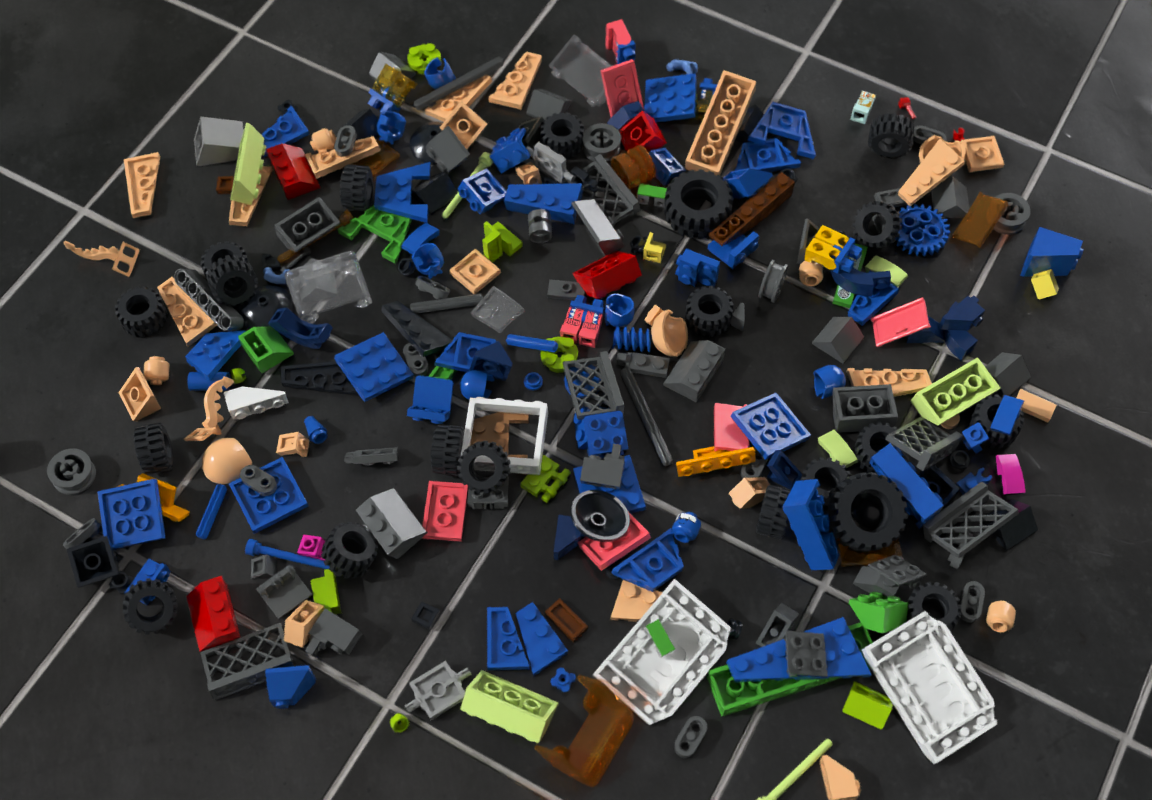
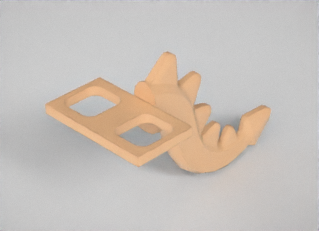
M64 241L67 249L83 258L90 260L111 259L115 261L112 270L127 277H130L140 251L125 242H122L119 251L114 246L109 249L99 246V250L91 248V251L89 249L83 251L82 248H75L74 244ZM125 246L135 251L133 258L123 254ZM119 261L129 265L127 273L117 268Z
M223 376L222 380L214 382L208 388L204 397L206 420L202 423L205 428H197L184 438L185 441H203L212 434L221 435L218 423L223 421L224 418L217 413L221 405L215 403L216 400L220 399L216 392H223L222 386L226 389L234 383L233 379Z

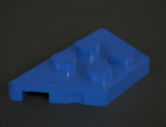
M777 138L766 140L764 145L755 142L743 143L735 171L752 168L773 172L799 168L801 162L799 159L795 160L791 156V151L784 147Z
M246 331L205 334L185 356L187 362L195 367L198 373H203L207 381H210L241 346L238 336Z
M459 332L445 348L441 356L436 359L435 366L468 372L470 371L475 352L495 343L496 340Z
M670 528L612 569V574L652 592L683 570L684 566L678 554V546L673 539L672 529Z

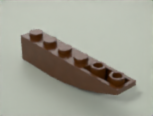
M781 172L715 228L709 236L721 246L740 237L792 196L795 182Z

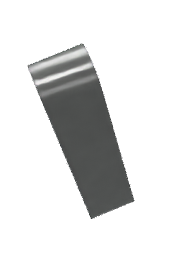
M178 269L175 272L174 280L176 284L222 330L238 331L242 329L244 325L243 317L230 304L226 306L223 302L219 303L214 298L208 282L196 270Z

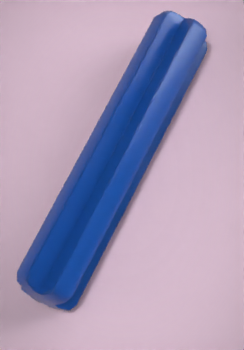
M508 334L506 338V343L512 346L548 352H556L558 348L557 342L513 334Z
M217 484L196 531V536L200 539L208 537L227 492L225 485Z

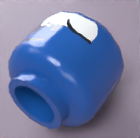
M693 512L680 513L672 526L674 537L683 543L695 540L701 528V522Z

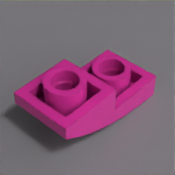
M1016 454L996 455L997 473L1002 475L1003 494L1026 493L1022 470Z
M303 534L297 553L325 561L322 558V547L325 540L322 537Z

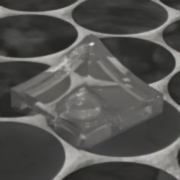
M493 286L472 310L471 315L501 333L514 319L525 311L515 300Z

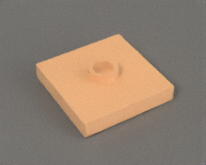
M995 136L961 140L965 146V161L969 172L1003 168L1005 165Z
M475 248L453 266L449 273L469 291L476 294L501 273V269Z

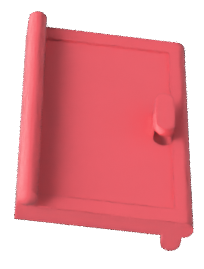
M923 297L870 319L873 322L877 347L931 327Z
M715 403L714 451L717 452L718 449L735 451L750 448V440L730 417L732 412L743 408L742 406Z

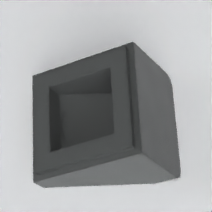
M740 303L732 314L731 326L743 331L745 312L744 303Z
M266 554L251 559V579L271 578L276 574L277 559Z

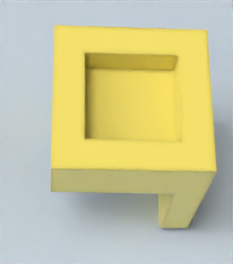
M650 232L644 247L643 259L661 263L666 250V244L653 241L654 233Z
M1052 269L1033 274L1031 281L1038 299L1057 294L1059 288Z

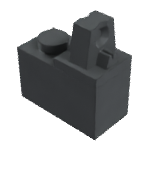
M613 444L612 453H607L604 460L595 455H589V458L584 457L580 478L581 484L620 490L625 466L624 456L620 455L621 445Z
M324 609L308 632L310 634L308 640L311 642L305 651L315 657L321 648L325 650L328 646L339 654L345 652L349 655L363 633L329 610Z

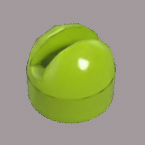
M231 369L234 384L241 383L246 379V376L242 375L245 373L243 369Z
M396 713L395 716L391 717L390 725L395 732L400 733L407 729L409 721L405 715Z

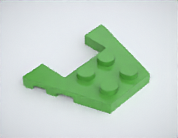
M373 205L364 211L365 214L359 218L355 217L345 227L342 225L338 228V233L351 241L362 228L386 239L390 243L382 251V257L396 264L402 250L401 245L405 241L412 219L377 210Z

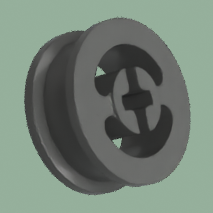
M604 123L588 127L583 136V153L591 161H595L594 157L601 154L606 162L614 160L620 153L621 135L619 131L612 125ZM600 138H603V148H600Z
M999 194L990 204L986 216L987 222L992 229L1001 234H1016L1024 228L1030 216V206L1023 197L1017 194Z
M771 260L764 275L758 298L764 296L771 299L772 303L776 302L783 287L789 265L785 264L782 266L776 264V260Z
M66 449L57 453L50 460L47 467V475L59 492L66 495H76L84 492L93 484L96 477V468L84 451ZM77 463L84 464L83 472ZM60 473L63 474L67 481L59 479Z

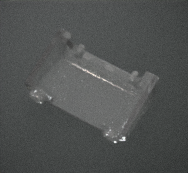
M574 34L550 63L549 67L553 70L551 74L558 80L562 78L585 96L587 102L592 107H600L607 101L600 70L613 65H610Z
M353 251L344 252L292 269L285 274V280L298 317L310 324L316 323L319 313L350 303L359 308L367 307L372 303L360 264Z

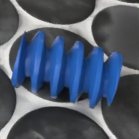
M617 326L614 331L613 349L616 344L618 350H621L624 345L626 351L629 350L630 346H632L633 351H636L639 346L641 352L647 347L650 353L652 336L649 329H646L643 334L642 328H639L638 332L635 333L634 327L628 332L625 326L621 332L619 326Z

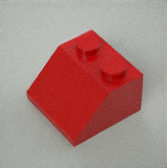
M641 111L619 130L621 142L630 158H635L638 155H648L650 150L660 149L667 143L654 118L644 111Z

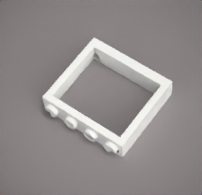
M470 398L461 456L463 451L470 446L476 410L540 415L534 459L507 457L511 462L509 468H511L510 473L540 475L548 418L547 403L541 401L524 402L523 400L510 401L502 398ZM480 455L474 460V470L495 471V465L489 457Z

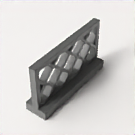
M601 154L594 157V162L583 168L588 173L596 168L598 171L597 176H589V178L597 182L605 181L607 182V187L600 188L597 191L605 192L604 199L595 198L596 193H592V198L582 195L581 200L594 199L597 203H603L604 208L606 204H615L613 211L606 210V213H604L605 215H612L614 223L622 220L632 212L636 214L641 211L639 201ZM583 187V193L584 190L590 191L588 188L586 189ZM608 193H615L617 195L616 200L607 199ZM618 205H624L628 208L623 212H617Z
M607 351L600 352V357L563 362L564 373L578 420L584 419L585 416L621 411L624 416V403ZM597 364L595 370L587 367L588 365ZM576 367L578 368V370L575 373L569 370L568 368ZM585 371L590 375L586 378L580 374ZM595 376L601 379V381L596 383L592 381V378ZM575 379H578L583 383L580 386H578L572 382ZM587 384L594 387L591 392L584 389ZM600 390L606 394L601 397L595 393ZM579 392L587 395L584 399L577 397ZM590 398H593L598 402L593 405L588 401ZM602 403H603V404L609 406L610 409H604V410H603V409H601V408H599V407H600V406L602 405ZM583 406L591 409L589 412L581 413L580 411Z
M919 417L888 434L885 440L917 459L919 462L916 467L924 471L955 452L964 435L959 432L950 435L923 417Z
M981 481L924 523V537L930 543L935 541L957 558H960L1018 515L1019 512L1017 508L990 492L988 485ZM989 499L994 502L993 505H982ZM995 510V515H983L982 511ZM997 510L1009 511L1007 514L997 515ZM972 511H980V515L968 516ZM980 521V526H968V522ZM983 521H995L991 526H983ZM958 522H965L964 527H953ZM965 532V537L953 538V533ZM968 532H980L976 537H968ZM943 533H950V538H940L939 536ZM953 543H965L959 550L953 547Z
M281 623L200 652L208 681V690L214 700L266 682L265 669L295 666L288 643L284 641L285 633ZM279 631L280 635L276 642L268 639L271 633ZM260 640L256 649L248 647L250 641ZM265 643L273 645L268 654L260 651ZM239 647L240 650L235 657L227 654L231 648ZM277 648L285 650L286 655L278 658L273 657ZM245 650L253 653L248 662L240 659ZM220 655L215 664L208 662V656ZM257 655L265 658L262 664H252ZM224 658L232 660L228 669L220 667ZM237 663L245 665L242 671L238 673L232 672ZM217 670L224 673L221 679L213 681L212 677Z

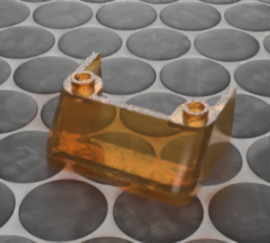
M578 675L577 679L588 689L583 700V706L589 713L587 719L569 749L561 745L556 746L553 750L538 745L534 749L555 768L582 784L593 787L599 783L631 728L634 715L602 681Z

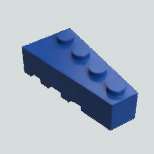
M582 183L508 185L504 203L506 210L529 214L533 210L543 209L551 214L552 220L575 224L577 212L571 203L581 201L583 187Z
M889 443L873 455L869 463L879 476L884 475L888 477V482L893 481L897 484L895 489L902 491L904 494L901 497L902 501L907 502V507L904 510L908 515H914L917 519L915 524L920 529L924 523L941 511L944 506L942 504L943 500L937 493H933L929 489V484L923 477L920 478L917 475L913 464L904 460L900 449L896 446L893 447Z
M819 480L796 481L783 504V511L789 519L791 529L797 537L798 545L801 547L805 561L808 562L810 569H834L839 558V552L834 534L829 532L828 514L824 515L822 504L825 503L823 495H819L817 487L820 486Z

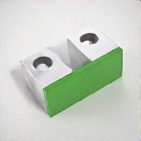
M640 184L637 200L640 204L647 205L649 197H655L654 206L664 208L667 188Z
M659 619L644 627L649 639H653L655 643L654 648L660 658L675 650Z

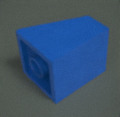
M1039 227L1029 247L1020 276L1030 277L1033 274L1052 269L1054 276H1068L1070 270L1075 269L1078 259L1080 260L1084 249L1081 248L1083 241Z

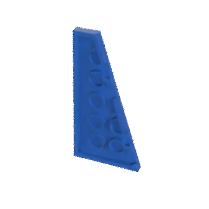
M844 617L804 631L824 634L827 677L810 675L789 677L787 673V654H785L786 641L784 639L731 658L726 662L735 682L771 679L779 681L783 679L805 680L828 679L829 677H870L871 673Z

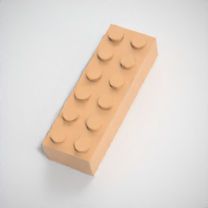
M723 70L686 158V170L699 171V169H702L704 172L711 171L714 172V175L720 176L755 92L756 81Z

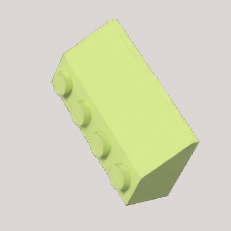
M246 123L241 138L230 200L252 205L253 199H257L259 193L256 185L260 184L261 174L258 173L263 167L264 160L261 159V155L264 156L266 146L263 145L264 137L250 123Z
M976 358L920 390L910 402L921 417L939 426L1001 388L979 358Z
M481 670L466 688L460 710L467 712L470 716L486 720L489 724L500 726L510 733L521 735L529 741L539 743L548 729L559 702Z

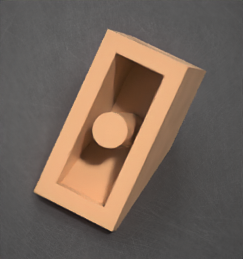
M765 477L744 478L729 494L732 497L733 503L740 509L751 508L763 501L766 488L770 483Z
M305 600L285 620L284 641L303 647L309 641L310 634L308 632L323 612L324 606Z
M822 756L819 762L828 800H856L859 796L858 793H861L859 781L855 780L854 773L829 756Z

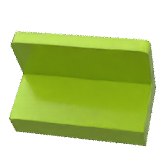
M486 221L484 223L485 238L482 240L484 256L493 263L503 255L501 233Z
M496 222L493 225L501 233L502 250L508 256L513 255L523 247V242L500 222Z
M326 569L324 570V577L311 580L314 603L323 605L324 609L329 610L335 615L340 614L341 607L334 572Z
M854 681L843 707V712L874 727L883 729L892 710L893 703L889 697Z

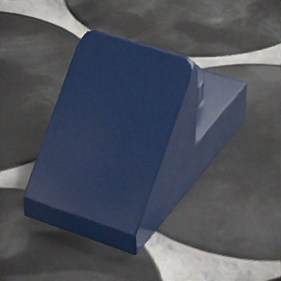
M782 450L774 452L767 465L770 469L767 478L791 490L794 483L800 481L802 473Z

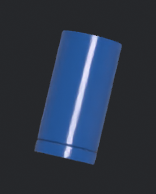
M189 372L188 389L190 391H207L214 382L222 380L223 376L230 378L229 372H217L210 381H207L203 373ZM222 386L223 391H229L230 387L226 389Z

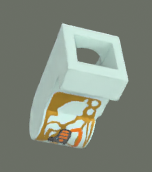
M862 91L857 103L854 105L850 120L865 124L876 95ZM856 113L864 114V117L860 118L856 116Z

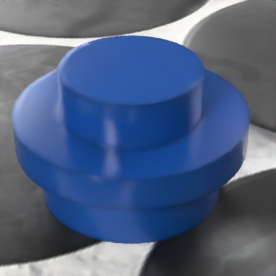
M530 372L524 378V385L528 390H538L543 384L542 377L536 372Z

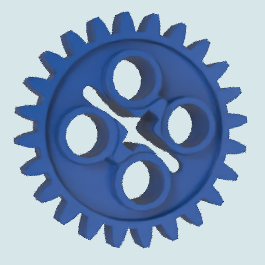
M914 204L913 208L907 205L906 210L901 208L899 212V218H902L900 223L902 230L898 232L900 236L895 238L898 241L896 246L902 245V251L909 249V254L914 251L916 256L919 255V252H922L923 256H926L927 252L933 255L934 250L939 252L940 248H944L945 243H947L950 225L946 224L947 219H942L943 213L936 214L938 209L931 211V206L926 209L924 204L920 208H918L917 204Z

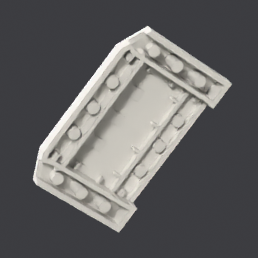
M674 579L594 672L593 676L648 725L672 716L726 651L731 627ZM658 619L675 648L673 652L662 658L659 657L654 648L655 643L653 639H649L644 629L646 625Z
M924 611L863 648L862 651L866 662L924 755L933 764H936L997 725V719L994 718V699L947 626L941 621L935 620L928 615L929 613Z

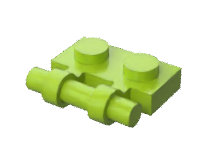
M543 455L540 475L528 474L520 484L523 489L535 497L540 492H543L544 495L541 499L547 503L556 496L559 487L568 481L567 477L571 472L565 468L561 473H558L560 465ZM551 479L555 480L551 486H547Z

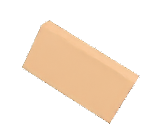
M1022 389L1019 390L1016 396L1017 399L1024 400L1021 411L1047 423L1050 421L1057 406L1056 404Z

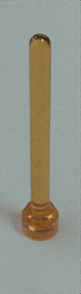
M348 210L342 212L341 216H339L338 219L340 221V225L330 230L323 236L319 237L318 239H316L309 245L305 246L304 248L310 246L311 244L318 241L327 234L331 233L340 226L348 225L350 223V220L353 219L351 213ZM289 249L279 255L277 259L279 262H284L298 252L295 253Z

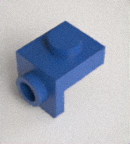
M979 422L962 431L965 437L963 442L968 450L973 449L975 453L983 450L980 444L987 441L989 437Z

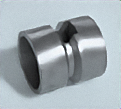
M543 209L531 211L528 214L529 239L534 243L548 242L552 238L551 214Z

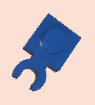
M980 468L976 476L969 473L956 484L961 488L960 492L964 495L981 481L988 484L992 476L982 477L981 474L985 469Z

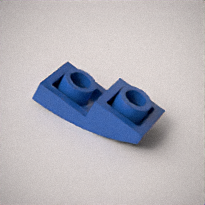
M425 223L408 236L401 245V248L413 254L419 246L438 237L439 229Z
M1004 395L990 427L991 430L1011 436L1024 400Z

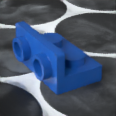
M666 148L650 150L644 162L645 166L664 186L668 185L671 178L679 177V174L686 171Z
M148 559L125 593L130 590L132 585L135 586L140 580L142 582L146 581L147 578H151L154 581L159 579L162 583L166 582L171 571L164 563L159 564ZM146 596L139 602L148 605L156 596Z

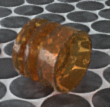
M637 145L633 149H629L627 154L621 153L611 159L612 169L629 190L638 187L640 182L646 183L648 180L656 177L653 160L642 145Z

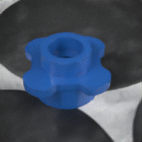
M558 668L556 676L551 679V685L553 687L556 686L562 692H568L576 677L573 673L566 672L564 668Z

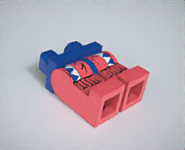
M622 19L606 24V47L608 50L612 49L614 51L617 64L631 59L634 61L636 57L634 40L631 41V37Z
M577 295L575 301L571 300L565 322L560 330V337L572 338L576 344L579 338L580 345L595 348L604 318L603 300L594 299L593 304L589 305L586 304L587 298L585 296Z

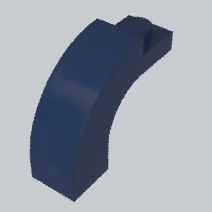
M853 267L850 273L840 270L837 274L829 269L834 281L841 288L853 294L872 296L873 289L890 288V271L866 273Z
M973 295L971 299L978 304L979 299ZM955 301L953 305L950 307L949 311L952 310L959 303ZM943 329L945 343L958 359L962 361L974 350L978 340L968 331Z
M287 307L277 309L268 322L272 328L284 337L313 349H319L322 343L329 339L330 332L333 329L329 323L310 324L300 319Z

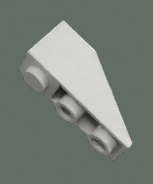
M242 386L224 392L227 407L233 420L243 419L246 416L262 413L274 407L279 408L289 403L285 391Z

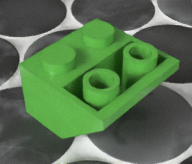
M253 327L238 336L242 348L261 373L266 372L294 355L281 335L272 327Z
M870 592V595L860 594L857 598L849 599L850 606L865 629L886 633L907 622L908 603L900 601L899 597H883L882 593Z

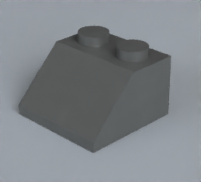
M449 126L429 141L425 147L428 156L436 161L438 169L447 174L462 165L470 155Z

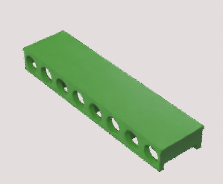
M860 622L848 627L865 660L862 649L873 642L867 629ZM728 665L709 670L707 676L721 717L842 678L783 679L779 681L771 679L735 682Z

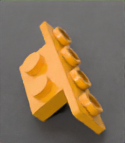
M714 446L693 450L694 459L676 462L678 476L682 477L742 464L746 465L756 461L754 447L735 451L718 449L716 452L714 451Z
M142 473L138 475L137 482L155 478ZM157 479L162 515L178 522L188 517L190 511L174 505L177 487Z

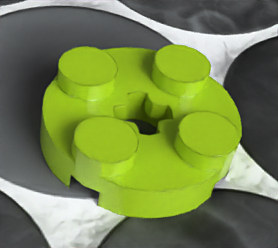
M431 43L411 47L408 54V65L413 70L418 71L419 74L425 75L424 71L429 62L437 57L441 61L440 52Z
M569 337L546 339L557 342L558 348L556 352L541 350L542 363L553 372H564V361L578 360V348L574 340ZM562 352L564 354L558 357L555 353Z

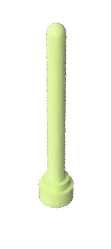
M482 153L479 157V165L470 176L492 165L493 161L489 153ZM459 192L442 213V218L447 219L461 201L462 197Z
M826 739L766 797H759L757 800H776L832 746V741Z

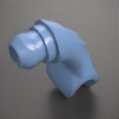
M672 60L671 63L667 64V70L670 72L673 70H683L687 74L697 73L698 65L696 62Z
M266 267L263 270L264 279L270 283L292 285L295 282V277L292 276L293 272L289 269H285L283 274L276 275L270 267Z

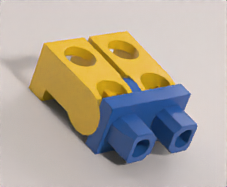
M822 225L815 238L812 239L806 248L805 261L820 263L837 274L840 270L850 273L855 261L848 258L851 257L858 260L862 254V248L855 245V239L851 237L849 239L847 236Z

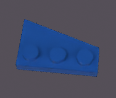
M290 106L287 112L280 116L277 122L261 135L264 137L263 145L268 149L281 143L290 145L309 135V131L293 107Z
M890 283V288L873 289L872 296L857 295L848 311V317H852L854 321L863 326L899 293V288Z
M533 602L516 612V618L533 676L568 654L567 648Z
M487 607L488 670L530 669L508 607Z

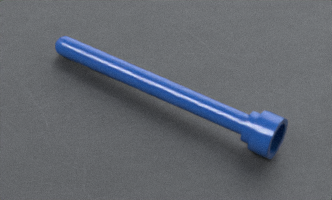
M249 539L245 547V554L251 556L267 554L272 557L322 569L330 568L329 565L326 566L324 564V560L262 546L258 540Z

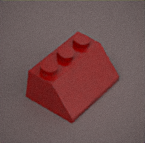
M281 143L266 149L270 164L287 200L320 188L302 148Z
M615 251L573 273V276L588 296L602 299L611 291H617L621 289V286L635 282L636 278L642 276L635 255Z
M222 576L201 582L186 596L200 652L240 638L228 586Z

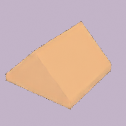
M460 101L440 126V129L444 130L449 126L467 150L480 137L488 124Z
M136 367L118 392L133 421H138L161 409L139 367Z

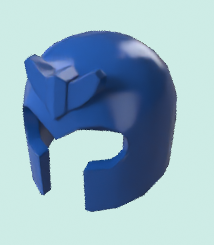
M438 57L429 62L424 71L430 87L435 90L456 79L445 58L443 59L445 62L443 71L437 70V67L442 64Z
M393 111L381 113L377 122V132L381 136L379 140L389 141L391 144H394V141L400 139L405 131V118Z
M426 243L419 246L413 252L412 261L420 273L428 275L429 279H431L432 276L443 272L441 268L444 264V257L437 245Z
M621 294L609 295L606 300L608 305H606L604 311L606 326L610 324L620 328L629 325L635 313L633 300Z
M827 365L813 372L815 392L817 397L822 396L821 399L831 397L833 395V388L845 387L846 385L844 372L838 366Z
M478 370L466 372L460 382L462 395L468 400L476 397L488 399L492 390L485 389L486 381L493 382L494 377L491 374Z

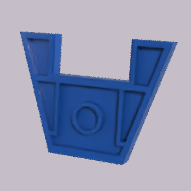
M772 102L749 136L748 141L764 145L767 132L799 141L797 155L814 159L816 154L806 112Z
M427 162L377 176L375 209L428 223V204H411L413 180H430L431 163Z

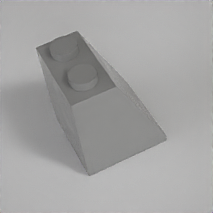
M200 117L194 137L197 166L237 160L244 132L243 122Z

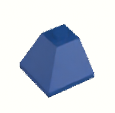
M309 665L265 669L269 701L273 707L278 709H285L289 705H295L316 683V677Z

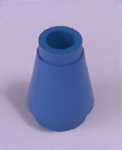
M314 416L305 418L304 423L310 441L315 444L324 442L327 439V430Z

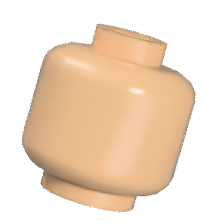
M324 128L312 134L310 144L314 151L317 150L319 152L324 149L330 151L334 149L336 136L332 130L329 131Z
M803 261L799 267L801 283L806 286L818 285L823 279L822 265L815 261H812V263Z
M150 357L144 363L145 379L150 381L151 385H162V382L169 379V363L163 357Z
M1006 601L993 602L989 605L986 622L994 631L1006 632L1014 626L1016 610Z

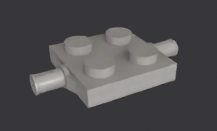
M540 142L534 146V149L529 146L526 147L539 171L560 182V184H564L567 180L570 182L575 180V175L569 173L566 169V159L563 155L557 154L549 146L543 145Z
M444 661L409 682L414 691L415 699L405 705L408 713L420 706L426 711L430 720L462 702L465 691L462 688L461 681L472 675L468 667L456 674V672L451 670L447 662Z

